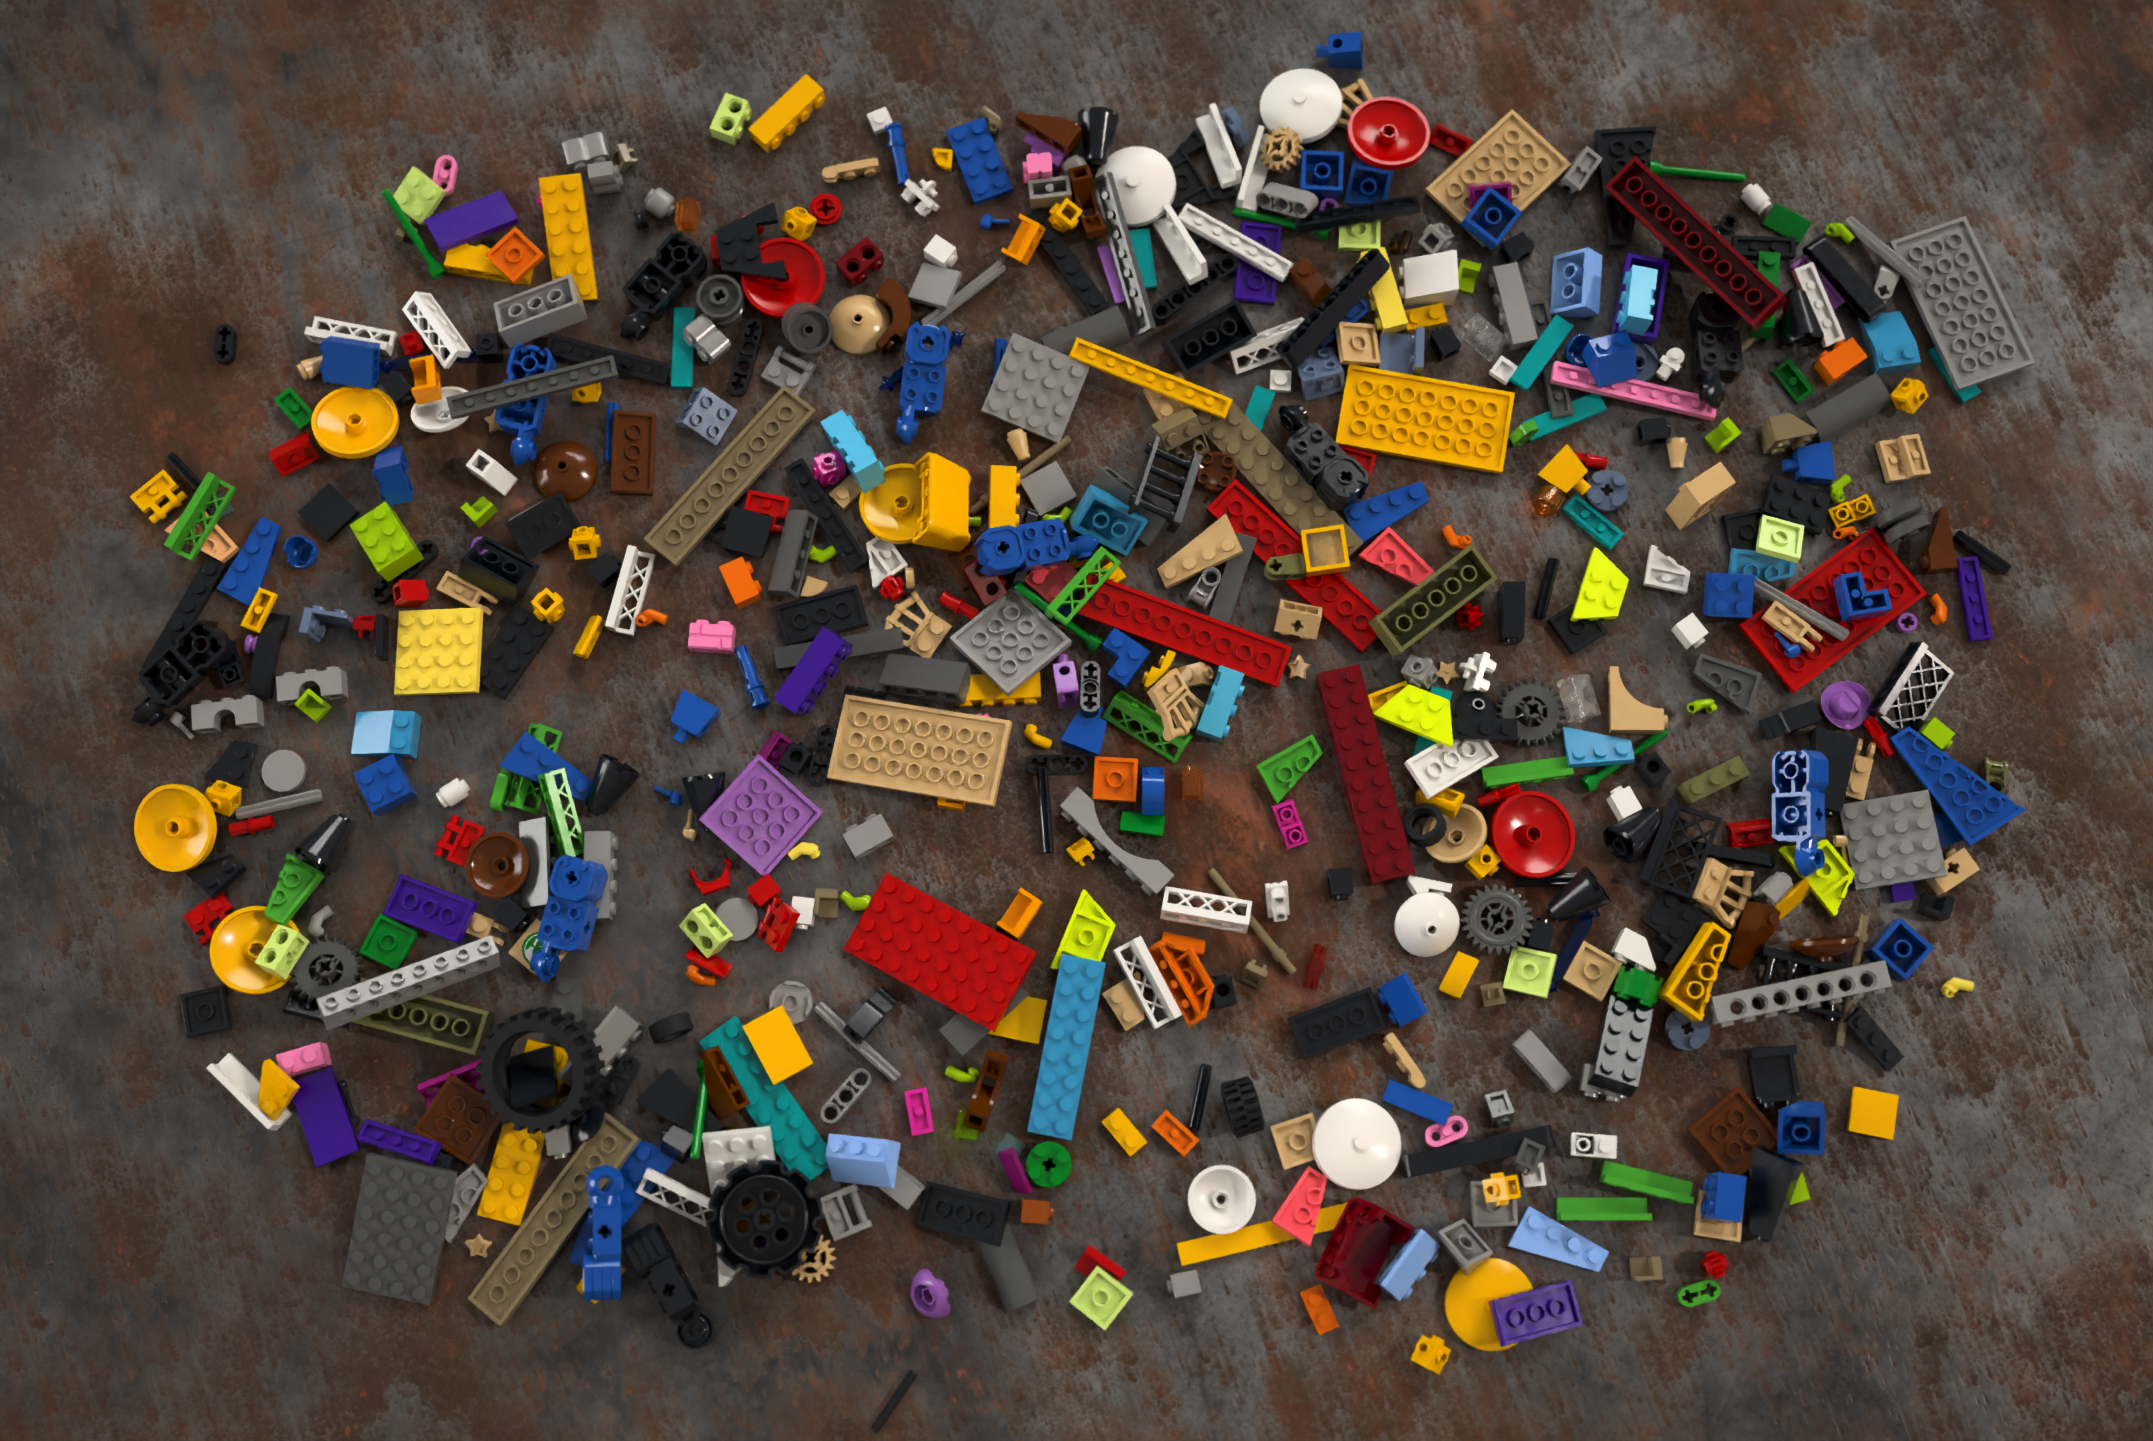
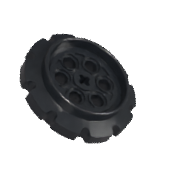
M760 1160L756 1169H752L746 1163L732 1170L726 1175L728 1185L725 1187L717 1185L708 1204V1209L714 1212V1216L706 1220V1229L710 1243L719 1244L721 1247L717 1256L734 1271L738 1270L739 1267H744L746 1269V1276L751 1278L769 1279L772 1277L773 1270H779L781 1275L794 1271L804 1263L802 1259L803 1252L813 1253L822 1233V1229L817 1228L816 1221L824 1217L823 1206L819 1194L812 1195L809 1193L812 1182L797 1168L786 1172L784 1170V1163L774 1160ZM771 1189L776 1192V1200L774 1202L768 1203L764 1200L766 1190ZM745 1197H751L754 1200L753 1209L745 1210L742 1207V1201ZM790 1205L793 1208V1215L790 1218H784L781 1215L780 1210L782 1206ZM761 1213L763 1215L770 1214L769 1220L771 1223L769 1225L767 1223L760 1224L761 1217L759 1216ZM740 1220H746L749 1223L748 1232L740 1233L737 1230V1223ZM777 1229H787L789 1235L785 1241H780L776 1238ZM762 1235L766 1238L767 1242L764 1248H757L754 1245V1238L756 1236Z

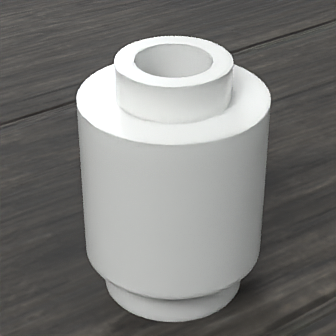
M1749 184L1742 190L1743 195L1741 199L1758 215L1771 206L1772 203L1769 201V196L1758 184Z
M455 778L439 788L440 791L436 793V796L444 808L452 807L469 796L468 791L470 787L464 779L459 780Z

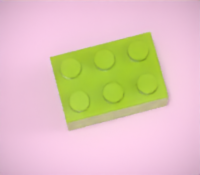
M386 501L349 525L377 572L387 582L424 559L398 515Z

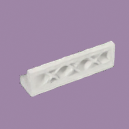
M1216 103L1210 104L1209 115L1196 118V125L1206 144V150L1223 189L1242 183V167Z
M1258 126L1238 194L1236 208L1253 212L1257 211L1256 195L1263 189L1269 169L1263 165V161L1259 158L1262 153L1258 151L1259 148L1264 146L1260 143L1261 140L1266 141L1267 139L1264 134L1265 126Z
M1165 205V217L1153 222V228L1189 285H1192L1208 277L1207 262L1171 205Z
M415 291L402 310L443 368L449 369L457 357L469 358L472 350L431 293ZM415 304L417 305V316L411 311ZM423 318H426L428 321V330H425L423 327ZM434 333L438 335V345L434 343ZM444 348H447L451 353L447 359L444 357Z
M317 316L314 318L312 327L306 326L304 335L310 342L320 344L329 336L380 343V355L387 357L392 356L397 333L394 331ZM319 324H327L331 330L318 329ZM342 328H348L351 334L339 333L337 331ZM362 332H368L371 338L359 337L357 335ZM382 336L390 337L389 342L380 341L377 339H379Z
M1300 317L1257 333V336L1229 351L1227 354L1231 357L1234 372L1239 374L1280 359V355L1275 350L1279 342L1285 341L1304 319ZM1260 349H1268L1266 357L1262 359L1255 357ZM1243 355L1250 357L1245 365L1238 366V357Z
M628 545L605 623L609 631L634 637L637 626L635 618L642 609L656 559L655 554L642 552L637 547ZM639 557L650 559L647 567L642 570L638 569L637 561ZM641 576L643 584L634 591L631 582L633 579ZM635 596L638 601L637 605L628 611L625 606L626 600ZM629 616L632 621L630 630L619 628L620 621Z
M1165 886L1160 919L1247 934L1252 901ZM1168 895H1178L1182 901L1178 904L1167 903ZM1197 898L1204 905L1199 908L1192 907L1189 901ZM1220 902L1225 909L1220 912L1214 911L1210 905ZM1236 906L1247 907L1246 915H1236L1232 909Z
M1141 936L1113 950L1153 1029L1182 1015ZM1130 947L1133 953L1132 962L1124 960L1120 951ZM1134 967L1142 970L1144 974L1142 982L1135 980L1132 976ZM1144 987L1152 989L1154 993L1152 1002L1145 1000L1143 996ZM1154 1008L1162 1009L1166 1018L1157 1022L1153 1015Z
M228 1053L218 1064L211 1063L206 1068L268 1130L277 1131L292 1115L286 1108L280 1118L273 1121L258 1107L260 1081L231 1053Z
M650 1167L647 1168L636 1193L706 1227L704 1213L710 1211L708 1209L710 1197ZM650 1180L658 1184L660 1191L650 1194L643 1189L647 1181ZM672 1191L678 1194L680 1201L673 1204L666 1202L664 1192ZM661 1194L662 1199L656 1197L655 1195ZM691 1200L697 1203L700 1211L693 1214L688 1213L684 1202ZM681 1204L682 1209L676 1207V1205ZM701 1214L703 1219L697 1217L696 1215Z

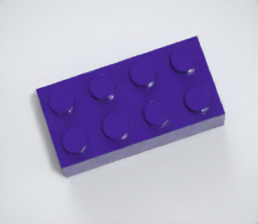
M1628 253L1622 264L1611 334L1621 332L1618 331L1619 323H1616L1618 312L1619 310L1622 311L1623 306L1620 303L1622 291H1625L1626 284H1623L1625 272H1629L1632 265L1658 269L1656 291L1653 294L1655 303L1654 307H1651L1650 315H1653V321L1643 336L1627 333L1632 342H1636V344L1644 343L1652 347L1658 335L1669 260Z
M822 627L774 699L794 714H809L815 706V699L826 691L828 687L826 683L839 672V664L850 656L852 652L850 648L853 644L833 630Z

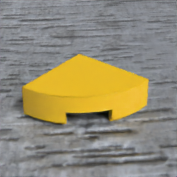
M933 148V157L936 164L946 171H952L953 149Z

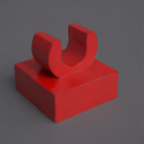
M418 331L409 332L399 337L407 359L427 352L424 341Z
M358 615L352 621L353 630H359L358 636L360 638L365 636L364 630L370 631L371 638L375 637L376 615Z

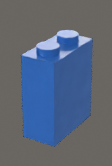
M329 336L323 340L320 346V352L323 354V362L320 365L323 382L373 389L379 384L380 343L337 336Z

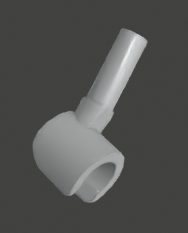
M175 711L170 718L171 723L179 727L192 740L195 736L182 724L186 717Z

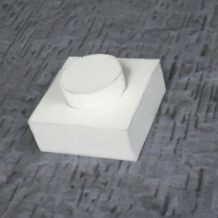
M886 107L867 114L875 135L884 132V127L887 124L893 123Z
M1501 355L1490 370L1489 375L1506 386L1518 366Z
M1270 370L1269 390L1276 393L1290 394L1292 371Z
M1543 1162L1539 1163L1534 1174H1529L1528 1176L1521 1174L1523 1188L1547 1185Z

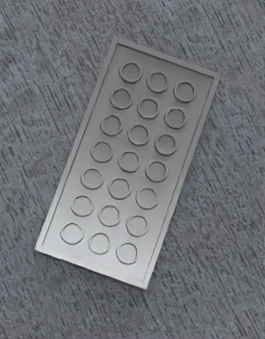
M1966 216L1889 242L1888 246L1927 278L1926 283L1921 288H1917L1902 275L1956 392L2030 367L2035 363Z

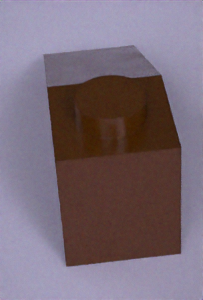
M1017 113L1015 116L1018 127L1066 156L1071 153L1081 138V128L1073 120L1069 121L1064 117Z
M1303 257L1289 269L1288 281L1314 308L1332 291L1319 271L1306 257Z
M1942 506L1935 512L1924 545L1920 565L1924 569L1925 575L1951 573L1958 567L1947 506Z
M1746 901L1727 963L1743 971L1774 933L1781 912L1766 903Z
M717 1045L704 1051L702 1058L708 1099L719 1121L751 1103L720 1047Z

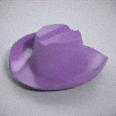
M1840 681L1831 684L1822 693L1821 706L1823 713L1835 726L1843 729H1854L1860 726L1868 716L1866 710L1870 706L1871 700L1866 689L1860 684L1852 681Z
M928 1269L920 1270L913 1278L910 1289L914 1306L921 1314L930 1318L940 1319L948 1316L951 1308L947 1301L949 1292L944 1286V1281L938 1278L935 1279Z

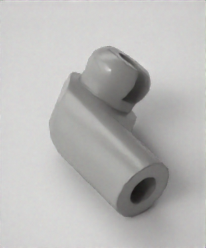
M328 905L311 917L308 931L314 937L317 936L318 938L323 935L322 922L334 914Z

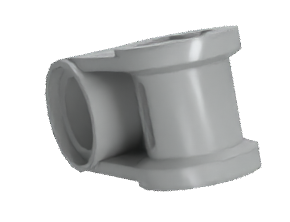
M1880 265L1874 276L1871 288L1886 303L1887 299L1893 294L1901 274L1898 271Z
M1214 567L1205 569L1186 600L1189 602L1192 600L1201 605L1203 610H1206L1221 581L1219 570ZM1214 575L1217 581L1208 583L1205 577Z

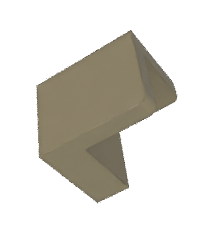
M815 889L814 916L816 918H838L840 895L838 889Z
M1661 1256L1629 1258L1631 1281L1663 1279Z

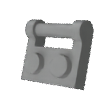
M779 345L763 371L761 378L778 388L785 385L799 396L815 371L816 364L811 361L808 363ZM781 358L805 370L804 373L801 375L779 363Z
M857 1184L820 1198L823 1213L834 1242L873 1226L871 1220L867 1219L857 1192L859 1190ZM848 1194L860 1223L853 1226L843 1200V1196Z

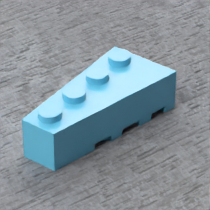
M840 410L821 421L825 434L834 448L838 450L846 467L864 494L886 482L883 475L886 472L885 468L876 459L871 446H867L865 443L866 439L862 432L856 430V424L851 415L847 416L843 410Z

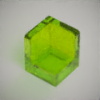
M959 1110L954 1137L978 1141L979 1131L963 1126L966 1111Z

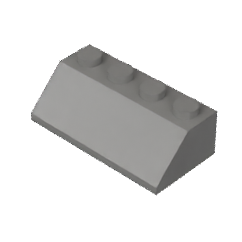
M572 274L493 303L499 333L509 348L587 319L584 303Z
M617 1006L612 1009L594 1031L596 1038L593 1041L596 1047L601 1045L603 1052L599 1053V1059L605 1060V1067L600 1069V1075L605 1077L613 1069L611 1065L616 1059L620 1060L628 1051L626 1047L630 1042H635L642 1034L641 1029L643 1026ZM569 1060L556 1077L572 1088L573 1069Z

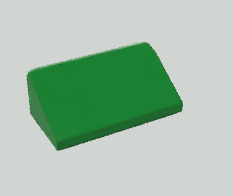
M1775 203L1762 226L1783 237H1795V242L1799 245L1812 222Z
M1788 358L1771 371L1797 404L1817 391L1791 358Z
M1122 810L1119 832L1162 838L1165 816L1142 815V813Z

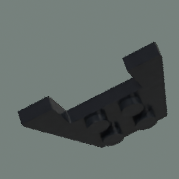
M1197 129L1193 130L1187 140L1183 141L1172 156L1170 155L1167 158L1176 178V194L1171 204L1173 210L1183 209L1186 203L1198 206L1237 197V192L1233 186L1222 189L1219 183L1209 188L1189 158L1190 155L1205 148L1206 145Z
M770 203L716 230L720 264L723 273L743 276L754 275L761 276L764 279L775 278L779 279V281H787L784 260L762 264L757 227L778 223L775 203Z

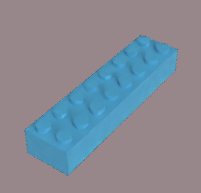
M1065 954L1061 956L1027 1132L1072 1140L1106 962Z

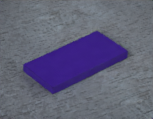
M501 190L424 219V223L441 253L519 223L516 214Z
M1242 221L1241 234L1280 255L1283 226ZM1238 258L1233 300L1237 299L1238 302L1274 306L1277 279Z
M401 874L383 915L461 944L478 903Z
M328 1067L296 1080L295 1082L300 1088L293 1097V1101L316 1167H322L361 1151L333 1068Z
M1572 1280L1489 1301L1500 1347L1583 1325Z

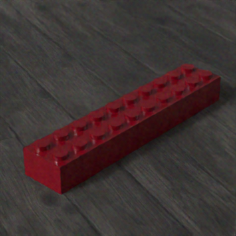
M1636 156L1604 186L1613 198L1755 332L1787 301L1785 295Z
M1360 664L1318 673L1315 681L1369 885H1379L1404 879L1409 875L1413 876L1416 872Z

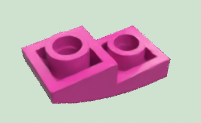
M1292 799L1271 806L1287 849L1308 842L1303 824L1299 819Z

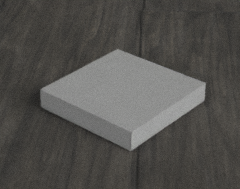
M923 262L908 295L909 301L947 310L961 280L962 273Z
M1057 461L1020 480V485L1034 509L1038 511L1040 518L1077 498Z
M1469 1181L1472 1227L1518 1226L1517 1198L1509 1199V1204L1496 1206L1495 1202L1486 1203L1482 1181Z

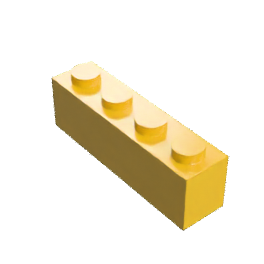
M805 74L748 128L751 139L767 153L772 149L778 148L781 141L795 131L797 125L805 122L815 108L823 105L826 99L824 89Z
M466 243L447 250L444 266L449 273L512 283L486 258L485 254L491 248L481 244L472 246ZM534 268L517 284L530 286Z
M991 465L988 529L1006 525L1013 527L1019 525V514H1016V507H1019L1020 494H1016V486H1020V473H1016L1017 466Z
M1040 672L1035 674L1009 697L984 674L971 675L970 687L965 703H955V705H959L960 708H971L972 705L981 704V707H993L994 704L1003 703V706H1014L1016 703L1024 702V705H1036L1037 702H1041Z

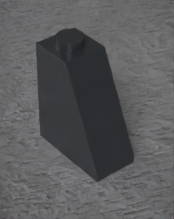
M1525 581L1503 582L1497 591L1499 642H1505V645H1517L1524 638Z

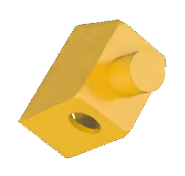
M1568 444L1538 473L1539 476L1565 493L1574 487L1583 495L1591 487L1582 478L1588 470Z

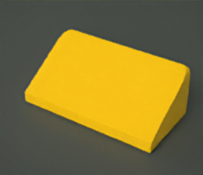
M259 587L240 626L260 634L278 594Z
M595 615L590 617L573 651L574 655L585 660L588 659L605 625V621L601 616Z
M1419 788L1416 792V805L1432 804L1439 808L1443 815L1454 818L1458 813L1465 794L1447 788L1432 798L1427 799Z
M1807 878L1796 882L1792 889L1775 906H1772L1781 912L1779 920H1782L1810 894L1811 890Z
M1458 951L1438 990L1459 1000L1479 960Z

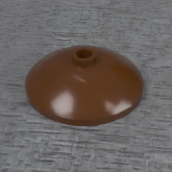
M568 440L558 441L546 447L539 454L534 466V479L540 491L548 498L561 491L567 502L584 497L593 488L598 475L597 462L591 451L578 442ZM566 464L565 469H559L560 465Z
M493 832L479 838L470 848L465 862L466 876L470 885L478 893L490 898H503L515 893L525 883L530 869V858L524 844L515 836L503 832ZM502 863H505V864H506V867H505L504 870H501V864H502Z
M1859 936L1790 940V946L1806 956L1819 957L1820 962L1833 961V956L1847 953L1859 942Z

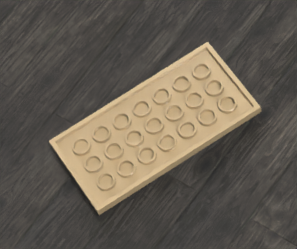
M845 694L827 778L847 783L995 807L1012 721Z

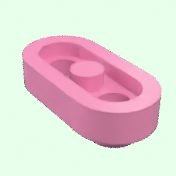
M443 155L438 158L433 175V181L441 188L447 185V188L444 189L447 192L444 197L453 193L458 172L457 162L449 155ZM447 166H451L449 170H445Z
M1452 1116L1448 1119L1446 1126L1438 1123L1429 1126L1424 1135L1425 1142L1432 1148L1443 1147L1463 1138L1468 1131V1124L1463 1117ZM1458 1125L1460 1127V1131L1454 1132L1452 1130V1126ZM1432 1134H1438L1440 1139L1434 1141L1431 1136Z

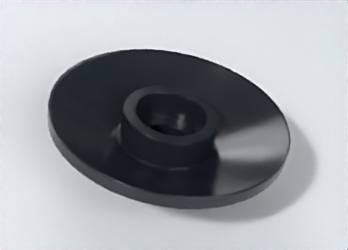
M1468 691L1460 695L1455 703L1457 718H1497L1498 709L1496 704L1485 693Z
M592 1100L594 1105L585 1111L584 1115L571 1122L570 1134L575 1141L580 1143L592 1139L600 1130L605 1118V1108L600 1101Z

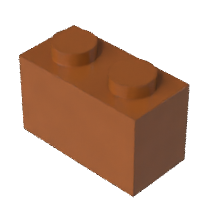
M1023 1199L1021 1223L1049 1225V1221H1053L1054 1207L1050 1206V1201Z

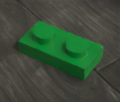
M291 387L274 399L277 405L302 432L311 426L313 412Z

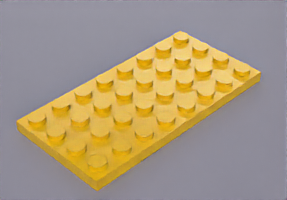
M1349 364L1335 442L1341 446L1502 474L1515 393Z

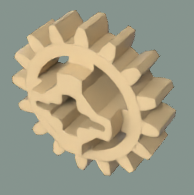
M1279 126L1278 131L1273 128L1271 135L1265 134L1266 141L1261 140L1260 142L1264 146L1258 150L1262 153L1259 158L1263 161L1264 166L1273 172L1277 170L1282 173L1283 168L1290 170V164H1297L1295 159L1301 158L1298 152L1303 150V147L1299 145L1303 141L1298 137L1299 134L1289 127L1285 129Z
M822 1234L818 1242L819 1245L813 1251V1253L817 1252L814 1257L816 1262L806 1263L809 1258L808 1252H803L802 1259L804 1263L792 1273L793 1276L798 1273L801 1274L800 1281L808 1277V1283H812L813 1277H815L819 1282L821 1281L822 1274L826 1277L829 1276L828 1268L834 1269V1266L830 1263L837 1260V1257L831 1256V1253L836 1249L828 1247L831 1241L827 1240L824 1242V1235ZM826 1252L825 1265L822 1262V1254ZM808 1267H814L818 1272L807 1273L804 1270Z

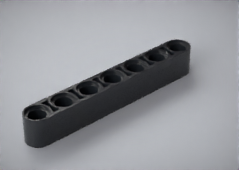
M1377 248L1368 251L1280 345L1277 352L1290 368L1293 369L1301 365L1389 270V262Z
M1551 1125L1403 1155L1401 1160L1405 1178L1515 1156L1518 1153L1523 1138L1546 1147L1545 1149L1556 1147Z

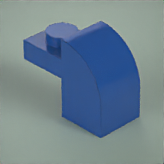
M1142 767V815H1164V767Z

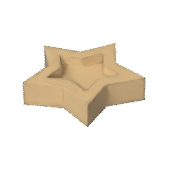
M496 409L491 416L484 418L489 423L490 433L497 429L502 430L494 420Z
M1298 655L1294 662L1287 663L1291 669L1290 678L1299 676L1306 679V670L1311 665L1304 663L1301 655Z
M1439 662L1437 677L1442 678L1445 685L1448 684L1450 679L1460 677L1455 671V662L1451 664Z
M478 1233L475 1239L466 1240L465 1244L470 1248V1257L480 1255L486 1258L488 1255L487 1248L492 1242L484 1240Z

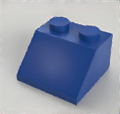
M1353 155L1344 203L1357 205L1386 200L1393 170L1373 167Z
M1626 330L1588 341L1581 355L1599 389L1637 378L1635 347Z
M1406 972L1377 989L1379 992L1377 997L1382 1006H1387L1390 1012L1387 1015L1393 1025L1397 1024L1398 1028L1428 1012Z
M1798 1101L1778 1110L1777 1152L1824 1155L1826 1112L1823 1102Z

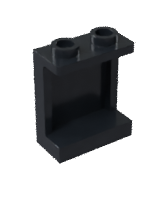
M1796 1045L1746 1051L1754 1104H1762V1108L1776 1107L1775 1102L1784 1101V1106L1804 1099V1094H1800L1794 1060V1054H1797Z

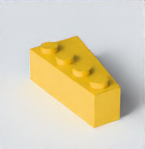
M1714 922L1704 923L1661 988L1659 998L1691 1021H1702L1704 1017L1703 1012L1706 1003L1709 1002L1710 992L1713 983L1717 979V971L1720 962L1723 961L1731 934Z

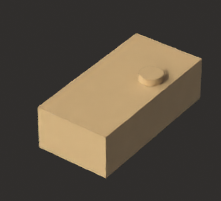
M1720 461L1690 482L1688 481L1679 488L1680 492L1665 511L1679 530H1682L1715 508L1736 481Z

